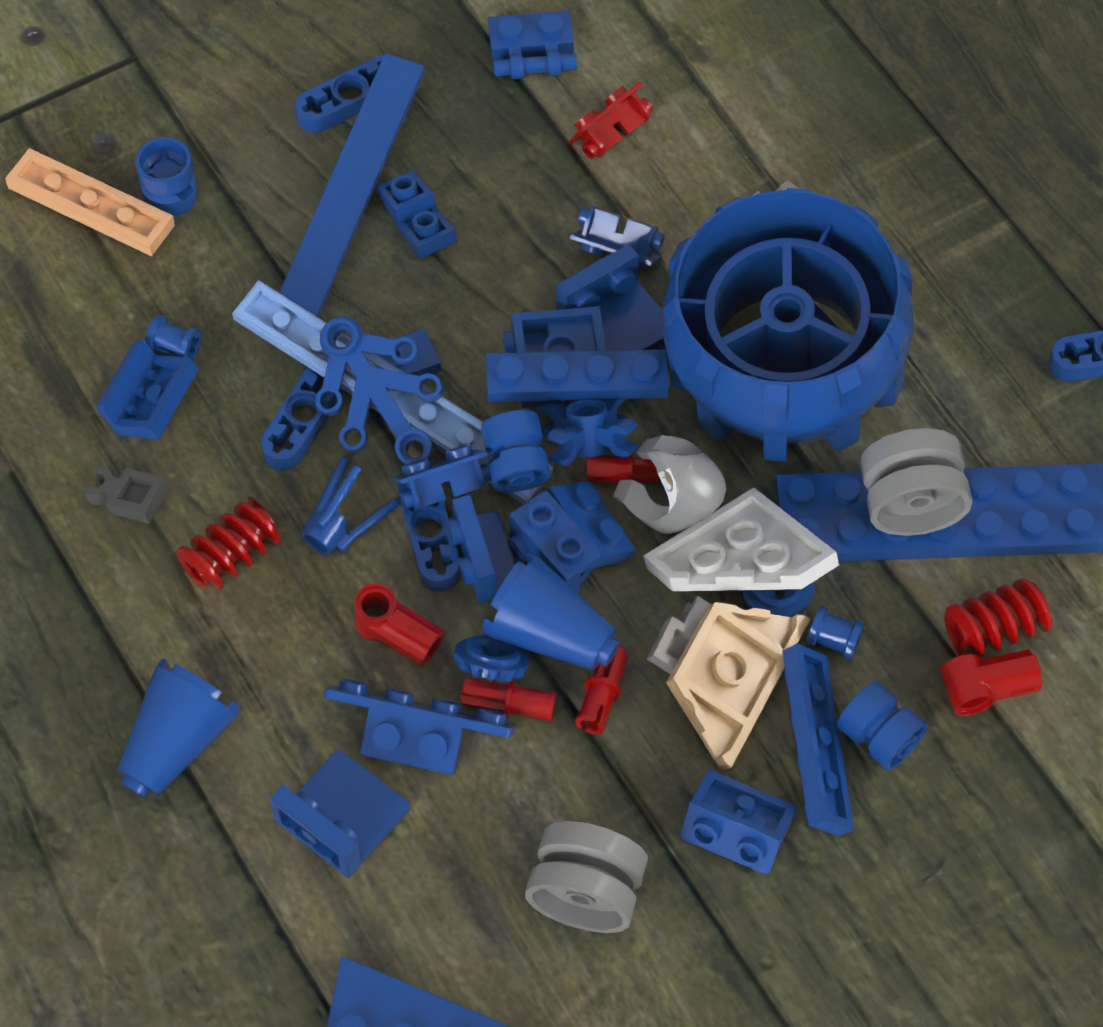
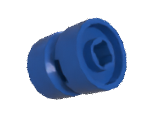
M172 137L155 138L142 145L136 154L135 165L143 201L173 215V217L185 214L192 209L198 195L189 148L182 141Z
M528 410L508 411L494 415L481 424L485 451L489 455L494 456L488 461L493 489L500 492L525 491L538 487L551 478L546 450L539 447L543 443V435L537 413Z
M876 680L864 687L842 712L836 726L857 745L867 742L868 754L887 771H890L897 767L915 749L925 735L929 725L908 707L898 709V698Z

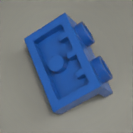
M709 769L689 803L680 837L685 841L758 872L769 874L773 868L778 850L794 821L798 806Z

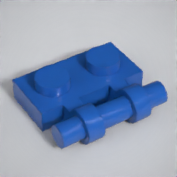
M569 11L488 17V33L494 77L510 75L511 79H523L524 74L545 72L548 73V76H559L561 71L577 70L576 53H574V40Z

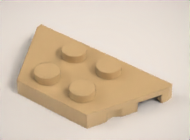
M714 602L706 609L669 676L666 684L714 761L722 770L725 771L731 768L785 668L782 650L798 644L810 621L805 615L796 614L793 617L770 614V610L759 608L743 610L736 605Z

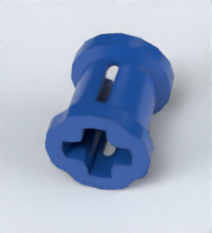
M157 315L151 321L144 341L154 353L158 351L169 356L189 357L194 361L201 344L202 333L197 328L185 329L168 323L165 316Z
M820 606L811 626L806 645L814 647L816 644L843 653L844 659L851 661L860 641L865 622L858 619L853 623L829 614L827 607Z

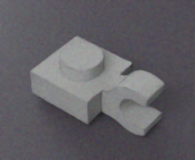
M697 596L693 604L686 603L679 616V620L673 616L667 619L646 660L671 674L706 609L711 604Z

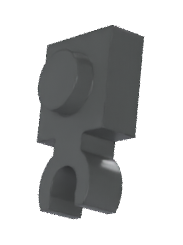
M94 467L92 472L97 482L102 485L97 488L83 486L81 490L90 504H106L112 515L150 524L170 487L165 477L125 468L121 477L118 478L114 477L112 472L105 467Z

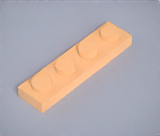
M30 148L5 178L8 189L149 256H153L175 226L173 215Z

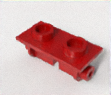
M639 82L629 91L624 86H621L604 101L608 106L599 114L594 109L589 111L575 123L574 126L578 129V132L568 143L572 145L580 139L584 143L582 150L590 159H593L595 156L601 158L608 150L623 139L614 128L616 124L627 136L642 123L650 119V113L653 111L651 103L646 98L640 99L636 95V92L643 84Z

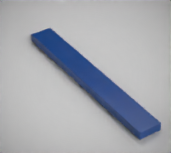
M387 53L384 54L281 287L280 294L318 318L423 78L424 65Z

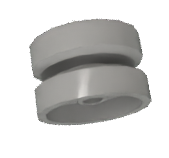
M938 429L904 430L881 438L872 443L862 453L860 460L863 484L868 490L867 505L870 521L876 529L892 535H922L945 529L960 521L970 512L973 501L969 482L963 473L965 462L961 444L957 437Z
M562 821L554 822L544 829L538 849V859L541 863L532 868L525 890V899L529 904L548 918L585 931L615 933L629 928L636 905V896L632 891L641 887L648 864V855L642 847L624 835L589 823Z

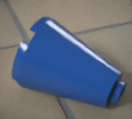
M527 553L526 559L528 564L525 565L518 561L494 596L490 606L498 610L493 622L485 618L483 633L493 640L590 670H595L599 664L606 667L615 656L620 642L614 639L617 629L542 559Z
M162 658L154 669L117 768L118 771L125 775L120 783L143 798L147 796L149 791L159 795L237 719L242 709L233 700L226 708L227 704L218 699L222 693L221 691L177 664L171 669L168 661Z

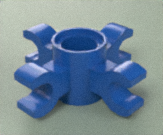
M581 399L570 403L567 407L558 400H549L538 408L539 413L547 414L553 420L541 428L542 434L548 438V441L559 444L556 453L549 457L550 462L567 466L575 460L576 456L583 458L597 457L607 453L610 449L619 457H628L637 451L639 444L629 442L624 437V435H628L637 428V423L628 419V416L617 413L619 405L624 403L626 399Z

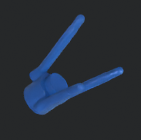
M347 456L341 457L313 514L305 523L301 532L302 539L310 547L326 556L331 555L334 549L344 553L354 540L400 505L398 498L392 499L346 533L345 527L348 525V521L337 510L361 472L359 465L353 466L333 496L349 463Z

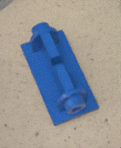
M592 206L590 209L582 208L578 224L584 225V228L571 234L570 239L581 242L583 250L593 254L605 255L606 251L613 253L630 244L639 255L638 268L644 269L646 265L652 266L661 260L662 255L653 253V249H661L665 238L664 233L658 232V227L629 218L624 233L617 231L622 215L596 206Z
M467 444L446 451V460L429 464L428 458L403 465V474L392 477V480L399 484L405 483L406 490L400 491V498L404 508L413 507L416 511L446 500L441 483L447 481L454 497L485 488V482L491 481L488 465L486 463L480 465L478 459L488 456L487 451L472 450L471 444Z

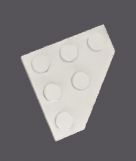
M756 488L745 492L713 512L706 519L690 526L643 556L647 570L672 591L803 589L839 566L835 550Z

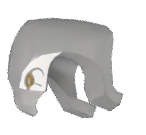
M661 435L646 439L636 453L642 459H651L667 493L670 506L656 504L649 497L646 487L634 480H620L613 496L620 503H624L630 512L650 528L661 534H672L680 532L709 517L722 504L727 488L721 470L707 453L686 439Z

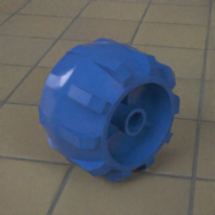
M787 188V190L763 192L745 198H735L715 208L716 214L705 221L691 238L680 242L669 261L670 281L663 304L662 334L666 347L667 368L671 386L688 391L693 396L697 404L698 428L714 441L727 437L733 430L747 437L764 441V460L786 462L790 443L809 442L823 437L831 447L838 451L859 441L860 417L873 406H894L903 388L905 360L909 352L914 329L911 299L913 280L908 262L898 254H895L889 241L879 231L878 220L865 210L857 206L847 205L833 197L811 192L809 189ZM761 301L759 319L724 337L720 336L719 332L734 315L746 307ZM813 301L821 303L841 315L854 329L855 335L852 336L815 318V305ZM812 365H814V366L817 367V368H814V369H811V370H810V368H811Z

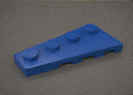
M343 956L340 961L327 1027H510Z

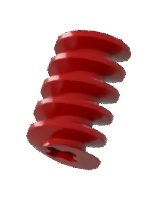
M248 497V504L245 502L237 503L234 506V515L224 513L219 518L220 526L217 524L207 526L205 529L206 537L202 535L194 536L190 540L191 548L181 546L176 551L181 565L200 588L206 590V584L210 583L219 590L223 589L225 586L220 574L224 571L236 579L239 576L235 566L236 561L250 568L253 565L249 554L250 550H254L262 557L267 555L268 552L263 542L266 538L276 546L282 543L275 522L264 507L254 498Z
M1024 578L1014 581L1012 587L1006 584L998 587L995 593L992 591L982 593L979 599L974 597L968 598L963 601L962 606L957 603L947 606L944 614L947 634L959 656L967 655L968 647H970L974 654L980 657L984 656V641H987L992 650H1000L1002 648L1000 635H1004L1007 642L1014 645L1019 641L1017 630L1019 628L1028 639L1035 637V622L1044 632L1051 631L1053 626L1044 594L1036 584Z

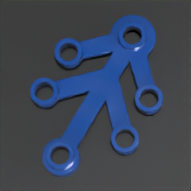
M340 316L328 321L321 331L320 345L322 350L329 356L322 389L318 391L315 397V404L324 415L335 416L344 408V397L339 391L347 363L356 375L347 423L339 434L341 445L352 453L361 452L366 448L369 438L365 431V425L372 400L397 438L395 443L397 457L404 464L428 458L430 461L433 455L432 441L423 431L412 429L387 389L416 394L422 401L433 403L438 401L443 394L442 382L436 375L431 373L417 376L374 368L362 353L392 356L399 365L410 366L419 358V348L416 343L409 337L391 339L364 334L360 324L350 317ZM340 334H350L351 341L347 346L338 347L336 345V339ZM404 344L411 345L412 354L408 358L402 359L397 356L400 346ZM427 381H434L437 384L436 391L431 395H424L421 392L422 385ZM329 394L336 395V405L330 409L324 408L322 405L324 397ZM352 431H359L361 433L360 442L354 446L348 445L346 442L347 435ZM416 442L423 444V453L419 457L413 458L408 455V448L411 444Z

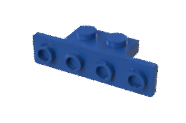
M340 679L339 685L326 687L324 692V698L369 708L360 755L450 775L456 773L464 729L510 738L515 734L517 725L506 722L507 714L499 711L479 709L478 715L459 711L460 704L456 702L432 699L431 705L414 702V694L402 690L386 689L385 695L367 692L368 684L350 679Z

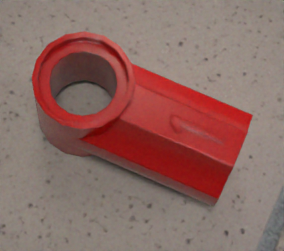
M369 584L357 592L354 604V626L363 638L370 641L383 642L420 667L430 662L445 637L443 629L398 602L393 591L387 586ZM370 608H380L386 613L380 617H371L365 611Z
M1030 649L982 660L976 654L961 655L947 661L940 668L954 713L958 716L980 713L991 707L995 701L1039 692L1043 685L1040 664L1036 654H1033Z

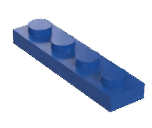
M666 350L486 353L487 402L668 397L669 383Z
M795 644L782 651L785 665L784 678L788 686L792 712L791 723L795 732L798 752L797 765L801 773L805 798L804 811L810 827L841 836L853 831L854 824L839 729L836 726L837 716L827 655Z

